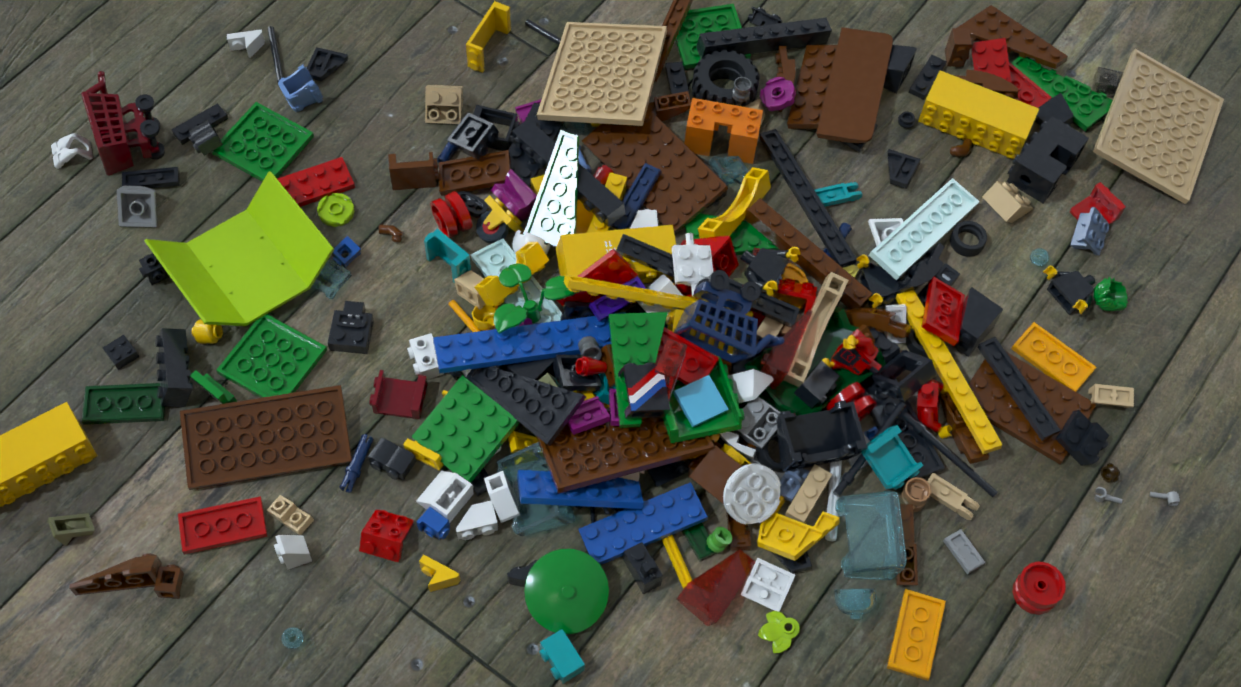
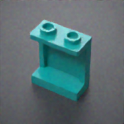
M438 228L425 237L424 244L427 260L430 262L436 256H439L450 265L454 283V279L471 270L470 255Z
M898 425L889 427L868 442L867 448L861 452L885 489L894 488L896 490L905 484L904 480L906 478L916 476L919 473L918 469L923 466L922 462H915L899 438L898 434L902 431Z

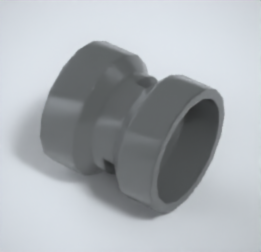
M738 77L734 81L732 96L738 102L747 101L750 97L752 83L748 78Z
M586 336L579 341L578 348L582 357L585 356L596 360L601 358L602 353L594 337Z

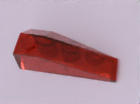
M808 310L783 336L784 344L774 346L768 354L765 353L760 362L763 366L760 372L773 377L774 380L769 384L772 389L776 390L788 374L813 311Z
M739 549L690 581L676 600L706 626L716 624L730 605L755 562Z

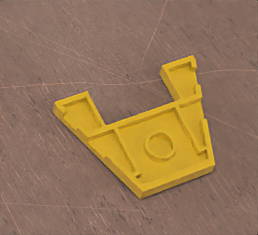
M780 495V503L775 512L767 520L761 522L757 544L760 548L795 561L839 525L840 517L823 511L814 526L807 525L778 514L785 502L784 497Z

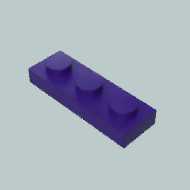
M638 276L623 284L646 289ZM604 295L590 303L589 308L600 322L606 319L609 314H614L633 302L626 301L621 297L611 299Z

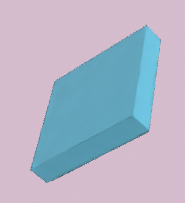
M709 375L673 392L692 428L728 411V407Z

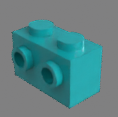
M563 629L540 642L541 650L539 653L544 662L548 661L550 663L552 675L556 680L560 679L562 684L585 671L583 660Z

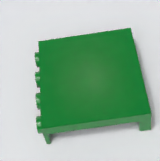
M718 357L717 366L714 367L709 376L728 407V411L693 428L673 394L675 390L686 386V384L677 380L671 395L675 378L670 375L664 376L668 399H670V411L662 418L670 443L742 429V421L745 420L742 408L739 409L738 395L733 393L732 379L727 377V365L722 363L720 357Z

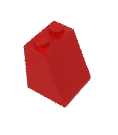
M730 236L694 239V244L710 245L713 272L722 270L729 277L739 266ZM683 240L680 245H686V240Z

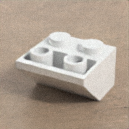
M441 471L416 502L425 509L433 508L448 519L450 523L474 494L473 485L456 473Z

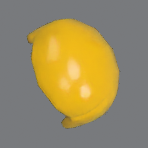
M484 305L482 309H478L475 306L472 311L475 326L482 331L495 329L494 313L498 308L496 306Z

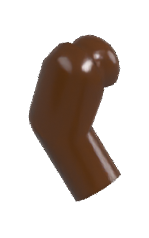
M966 138L962 145L951 147L950 154L957 157L966 156L971 148L972 140Z
M379 225V234L392 235L391 240L393 242H401L403 234L397 227Z

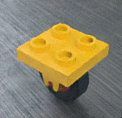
M489 195L484 200L492 210L486 211L477 220L476 231L482 240L486 243H494L504 239L508 234L509 228L515 232L520 230V234L525 231L520 226L522 222L498 198L493 199Z

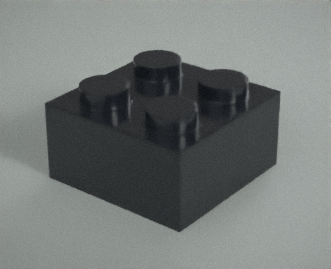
M125 335L120 336L103 347L104 352L117 370L139 358L137 351Z

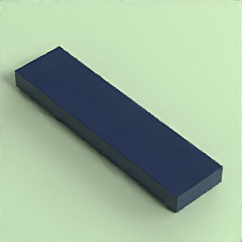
M647 163L643 165L622 201L625 207V215L614 222L611 227L617 230L630 228L638 210L641 209L662 173L660 169Z

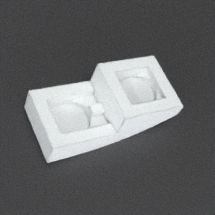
M732 432L720 433V437L727 445L732 446L742 456L753 460L755 449L739 444V435Z

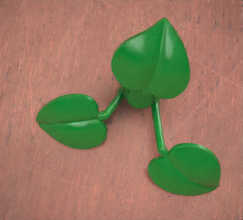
M520 263L509 265L500 273V283L505 287H514L519 284L525 303L523 308L520 305L515 306L511 303L500 306L494 313L495 328L498 334L509 328L518 326L525 321L526 317L530 318L532 323H536L541 319L540 311L543 310L544 297L548 300H559L578 292L568 290L563 282L565 276H557L546 282V288L542 289L538 305L535 301L528 300L522 283L531 279L530 268Z

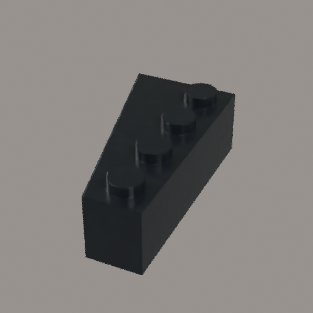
M162 328L160 334L156 335L155 346L159 347V352L156 354V364H159L157 381H160L157 398L161 399V406L186 407L193 389L192 383H189L191 378V370H188L189 355H185L188 350L186 329Z

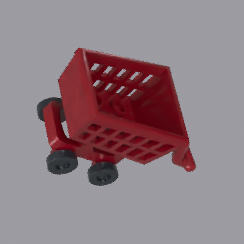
M99 71L97 74L98 83L82 92L81 96L106 175L110 176L134 166L131 147H141L143 158L154 160L162 158L165 154V148L163 144L156 140L160 130V122L157 118L152 117L151 110L155 106L153 97L147 94L140 95L136 98L135 103H129L122 108L119 95L108 94L105 72ZM134 112L135 118L126 123L124 115ZM128 132H137L138 138L129 140Z

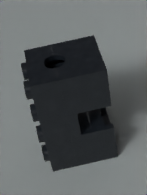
M1053 116L1048 122L1044 121L1042 123L1039 133L1035 132L1030 139L1031 143L1025 144L1021 151L1022 154H1017L1012 162L1014 165L1011 166L1007 173L1009 174L1007 180L1009 184H1014L1019 190L1042 204L1045 203L1057 187V182L1061 175L1066 176L1079 159L1089 137Z

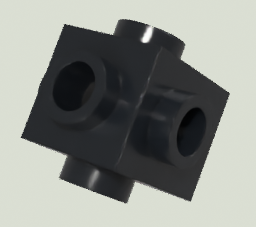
M153 253L139 259L142 266L139 270L143 278H148L151 285L169 278L168 273Z

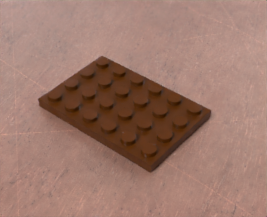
M1006 352L1055 421L1060 431L1075 410H1080L1087 419L1089 418L1096 404L1091 403V400ZM984 359L968 385L990 423L1056 463L1061 464L1068 452L1056 440L1058 434L1044 441L1039 438L991 366Z

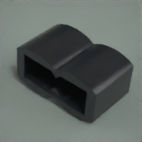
M209 120L204 121L189 131L191 134L189 139L198 154L202 152L205 156L223 145Z
M385 438L379 440L368 456L371 467L378 471H387V475L394 480H404L417 462L413 453Z

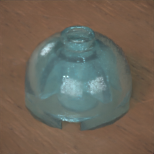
M834 589L836 606L843 614L850 615V619H863V614H868L874 609L876 589Z

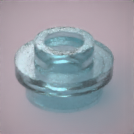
M1038 248L1031 252L1030 260L1034 265L1044 266L1047 264L1049 256L1046 250Z
M296 627L286 629L281 637L283 645L289 649L299 647L303 642L301 630ZM296 636V640L293 642L289 641V638Z

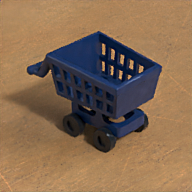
M722 270L714 271L710 274L709 279L705 278L697 283L693 296L699 298V300L685 308L674 329V333L732 364L741 362L758 353H763L766 349L782 345L785 342L783 337L768 334L756 344L758 319L745 314L750 311L752 302L759 298L761 293L760 287L757 283L750 281L743 284L740 290L731 291L725 289L729 284V277ZM697 316L701 317L700 323L695 321ZM706 321L710 322L709 327L705 326ZM716 323L719 324L717 331L715 330ZM691 329L696 330L695 337L689 334ZM700 333L706 335L704 341L699 339ZM710 337L715 339L714 345L708 343ZM719 341L724 343L723 350L717 348ZM728 345L734 347L732 355L727 353Z

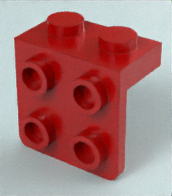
M1100 182L1095 185L1090 196L1070 209V213L1078 220L1080 213H1089L1091 207H1096L1110 225L1120 218L1126 206Z
M789 278L780 280L778 293L807 299L803 317L808 318L817 298V287L809 282H803V284L796 283L795 280Z
M375 510L361 531L359 551L399 562L403 541L413 526V519L389 513L385 510Z

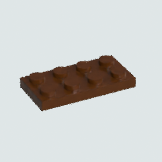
M509 150L489 153L481 156L479 160L467 157L439 162V192L441 196L453 191L458 193L460 191L493 187L494 184H505L506 175L511 169Z

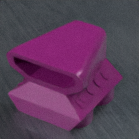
M512 169L506 175L505 184H494L491 189L521 221L528 218L537 195Z

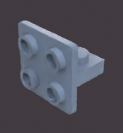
M1091 207L1089 213H1080L1071 246L1075 249H1090L1095 255H1100L1101 249L1104 247L1106 233L1109 231V223L1096 207Z

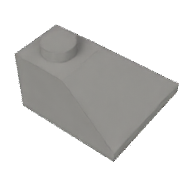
M122 186L117 189L119 226L157 227L156 194L154 189L143 186Z

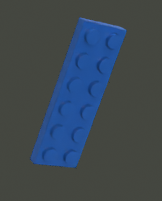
M518 470L517 473L520 504L642 509L644 502L639 481L618 477L558 494L550 471Z
M690 482L644 501L642 509L628 508L578 530L589 555L602 565L623 556L625 550L643 542L644 546H647L708 520V517Z

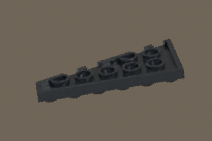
M492 366L471 369L465 377L549 446L586 399V396L583 394L555 387Z

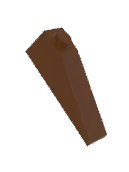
M151 553L143 554L141 557H134L69 585V589L77 596L155 587L159 566H162V562L157 555Z

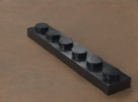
M993 337L980 343L977 348L1039 438L1044 441L1060 432L1059 427L997 338Z

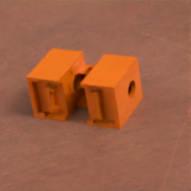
M692 98L684 144L694 154L710 156L714 131H718L719 125L728 126L727 133H731L727 160L753 164L763 110Z

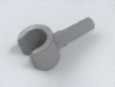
M1096 488L1095 492L1102 494V496L1095 495L1094 499L1097 502L1110 500L1122 503V499L1107 494L1105 488Z
M1175 491L1168 492L1167 494L1150 492L1149 495L1150 497L1167 499L1169 506H1177L1178 502H1180L1179 494Z

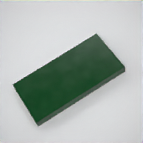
M160 383L85 386L81 422L83 425L164 421L165 406H161V399L157 398V390L160 387Z

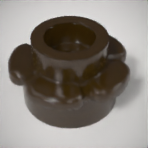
M1108 463L1107 466L1101 469V476L1106 482H1117L1120 471L1114 464Z

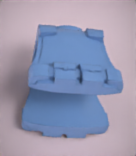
M303 65L299 66L298 70L287 78H281L278 82L283 95L295 112L303 110L305 106L323 101V95L319 87L313 81L308 69Z

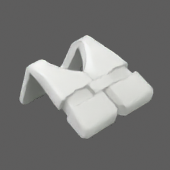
M76 133L65 136L51 145L52 154L54 155V166L57 169L61 168L65 162L67 163L76 154L89 160L93 158L90 141ZM76 139L86 146L87 151L80 148L69 149L72 141Z

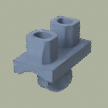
M797 468L786 471L780 480V495L786 501L792 502L810 471Z

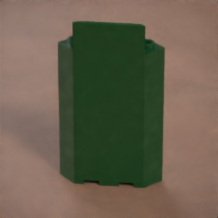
M835 307L819 341L807 376L822 359L828 358L831 361L836 349L843 343V339H847L849 335L859 328L850 325L843 308ZM804 325L785 337L784 344L769 348L744 365L746 371L755 369L773 377L774 380L759 395L761 399L780 413L791 411L796 416L819 412L843 389L855 382L860 383L873 374L868 369H865L859 375L843 368L832 369L839 375V378L835 381L837 386L831 393L827 392L825 394L827 398L821 405L816 404L811 409L794 394L798 387L781 379ZM878 348L879 352L874 360L882 365V368L886 363L880 348ZM749 401L742 402L741 404L745 407Z

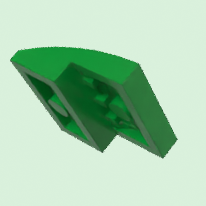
M195 370L190 375L197 384L220 403L237 402L233 394L207 373L202 376Z

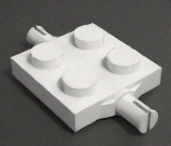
M693 233L685 234L686 245H673L671 248L675 284L691 286L692 297H694L693 294L697 283L702 279H709L710 274L713 273L710 245L694 244Z

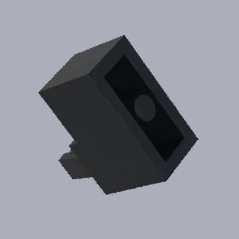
M643 542L624 551L623 561L642 594L661 586L663 575Z

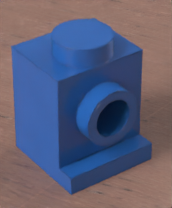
M347 236L334 248L332 261L337 266L343 265L346 268L361 254V248ZM343 253L349 254L346 258L342 257Z
M431 507L417 520L418 530L422 531L424 529V532L431 538L435 536L439 540L441 538L444 539L450 532L449 520Z

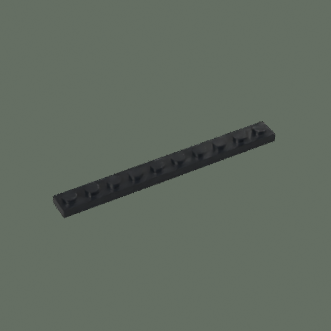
M774 129L760 133L761 142L833 260L842 268L856 264L857 258L778 131Z
M622 235L616 249L620 255L674 277L672 254L628 235ZM729 279V284L725 289L731 291L740 290L743 284ZM761 292L759 298L752 302L750 310L793 327L800 308Z

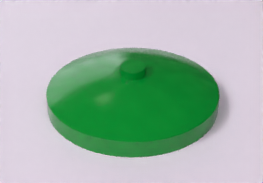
M558 549L543 555L531 567L524 585L525 602L531 616L542 627L555 633L563 629L565 634H574L592 626L603 614L609 596L608 580L600 564L587 553L575 549Z

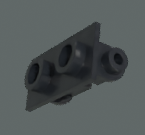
M752 6L753 14L750 13L747 18L750 23L756 26H761L763 22H765L764 25L782 23L778 15H770L760 7L755 8Z

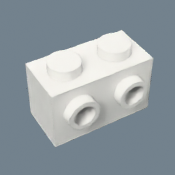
M432 334L410 339V347L407 350L410 359L414 358L415 364H413L415 374L426 376L427 380L444 375V373L439 374Z

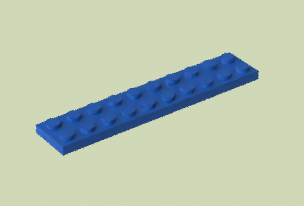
M626 312L614 313V314H626ZM595 316L516 326L498 334L496 329L433 337V344L440 374L555 358L556 355L581 354L578 343L586 336L594 337L600 349L606 344H611L608 317L599 322Z

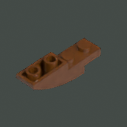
M779 46L778 53H775V64H778L776 77H784L785 80H790L794 84L795 59H788L786 46Z
M967 70L966 76L953 75L1010 98L1018 99V88L996 75L977 70Z
M688 91L654 97V102H650L648 108L661 121H665L690 109L691 100Z
M877 308L845 310L850 325L856 327L866 325L869 330L874 327L875 330L879 332L886 331L896 338H905L911 333V325L894 320L895 312Z
M949 393L940 395L947 424L952 427L951 434L960 454L964 453L970 464L988 460L989 453H982Z
M892 504L890 537L896 585L917 586V547L914 544L913 504Z

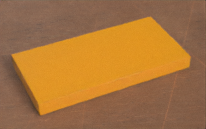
M1035 322L1032 323L1011 348L1044 374L1075 392L1097 368Z
M908 589L904 590L887 663L888 669L923 680H929L946 601Z

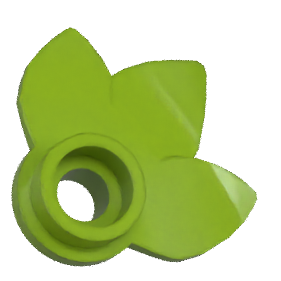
M779 611L769 612L766 614L769 623L761 627L758 636L766 641H773L772 649L774 654L782 653L791 646L792 638L799 634L800 626L794 618H786ZM791 624L793 626L792 630L786 631V625Z

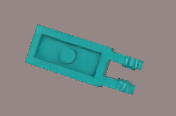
M857 182L841 183L814 190L824 207L859 200L863 196L861 191L855 192L859 187Z

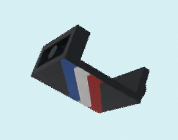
M652 362L644 365L628 363L621 368L618 377L625 378L629 402L628 407L624 411L625 419L665 417L670 411L663 365Z

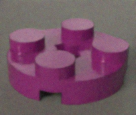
M776 77L769 80L764 89L760 91L761 101L769 111L781 110L794 104L795 87L792 81L785 80L784 77ZM778 91H780V95L774 96L777 94Z

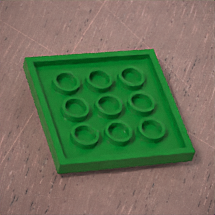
M734 4L688 11L675 40L684 69L695 68L700 60L696 49L700 33L742 28ZM751 54L745 55L746 59L751 58Z
M255 102L221 139L223 145L213 150L212 154L263 182L269 171L278 178L314 138V134L308 129Z
M266 314L255 321L216 371L217 374L260 398L294 393L326 353L327 347Z
M462 375L412 435V438L420 445L439 454L442 458L441 462L446 467L471 483L520 422Z

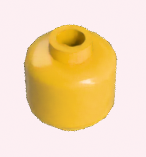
M201 319L192 328V336L199 344L217 343L223 335L221 325H207Z

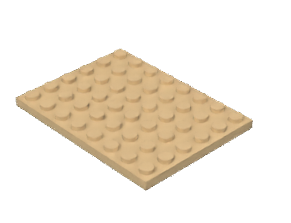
M567 22L537 112L538 120L643 126L667 34V26Z
M1134 49L1127 62L1093 152L1186 204L1190 200L1224 99L1139 50Z

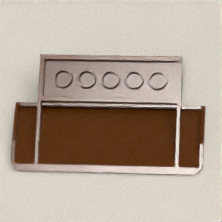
M842 27L838 45H807L796 86L795 101L791 106L787 122L788 129H817L816 134L818 138L847 143H865L870 141L875 129L892 50V36L886 33Z

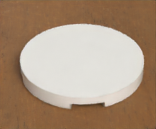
M748 464L736 470L728 479L723 493L724 506L728 514L742 524L761 523L767 520L780 503L781 483L778 476L773 470L761 464Z

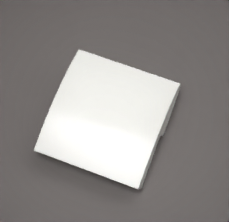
M757 558L741 596L774 611H780L795 574Z

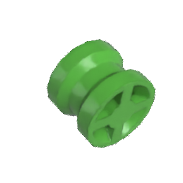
M717 527L707 538L708 547L716 553L722 552L732 542L730 531L724 527Z

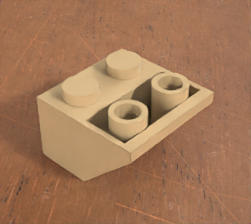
M427 85L425 91V123L460 124L463 107V86Z
M997 181L982 196L1006 222L1013 223L1033 209L1030 205L1031 201L1024 195L1021 196L1018 193L1019 189L1012 183L1008 184L1007 182Z

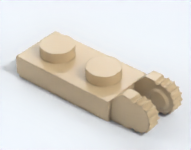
M932 473L927 481L931 487L930 496L954 512H957L964 519L971 520L973 513L961 504L964 503L966 507L977 511L980 506L978 502L968 497V494Z

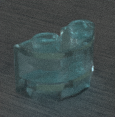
M739 156L712 157L709 160L713 171L727 185L735 183L734 179L740 175L744 177L749 172Z

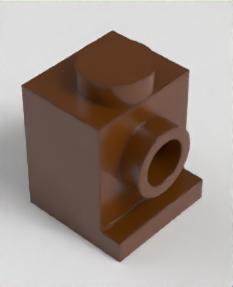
M171 564L167 565V567L159 566L154 587L158 597L180 599L184 573L179 566Z

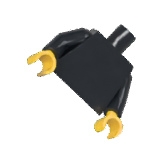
M792 247L789 251L761 248L755 256L746 250L740 258L749 265L744 275L748 282L757 283L763 293L772 296L774 294L773 289L778 290L777 282L775 281L788 264V259L791 258V261L797 262L799 259L798 255L801 252L798 247Z
M865 254L860 255L857 258V261L860 262L857 264V267L859 269L863 268L860 277L861 284L873 293L868 301L869 308L880 307L886 309V305H893L897 301L895 298L899 294L897 291L901 285L900 281L902 278L896 280L881 266L871 263Z
M1051 265L1043 271V273L1048 275V280L1053 279L1047 291L1069 315L1077 309L1080 311V314L1089 309L1093 299L1091 296L1094 291L1092 285L1095 284V278L1092 275L1083 277L1079 271L1071 273L1057 271Z

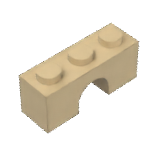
M814 464L786 511L785 516L806 523L817 500L821 498L828 486L832 473Z

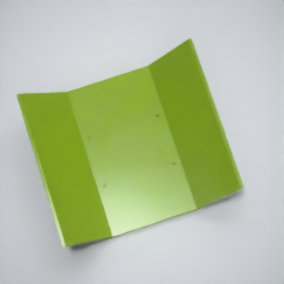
M271 171L267 173L245 211L191 241L182 243L151 239L144 240L203 323L207 325L247 326L311 288L334 251V248Z

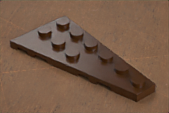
M992 5L957 27L969 28L970 36L973 40L978 38L987 41L1006 38L1007 52L1011 53V51L1019 53L1020 57L1025 58L1027 56L1033 58L1037 63L1053 69L1065 63L1068 58L1066 54Z

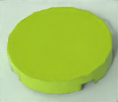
M333 193L331 196L323 197L317 207L318 216L322 223L332 227L343 226L349 223L355 212L352 200L340 193Z

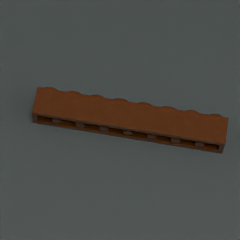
M761 198L747 210L745 220L780 250L789 251L792 247L800 249L801 254L798 255L799 259L795 263L821 285L830 272L847 279L848 282L840 301L849 309L863 308L868 303L869 298L873 294Z

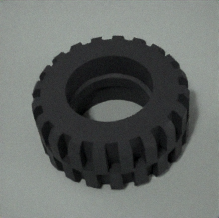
M722 50L721 52L714 51L711 55L707 54L703 59L699 60L694 69L692 82L693 98L745 107L756 100L760 79L758 69L749 58L746 59L745 55H739L736 51L727 52V50ZM738 77H746L752 83L750 97L747 101L738 102L732 96L734 88H720L713 84L712 81L717 79L735 81Z

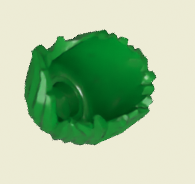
M1108 277V279L1104 278L1094 288L1093 297L1095 304L1102 310H1125L1128 297L1122 282Z

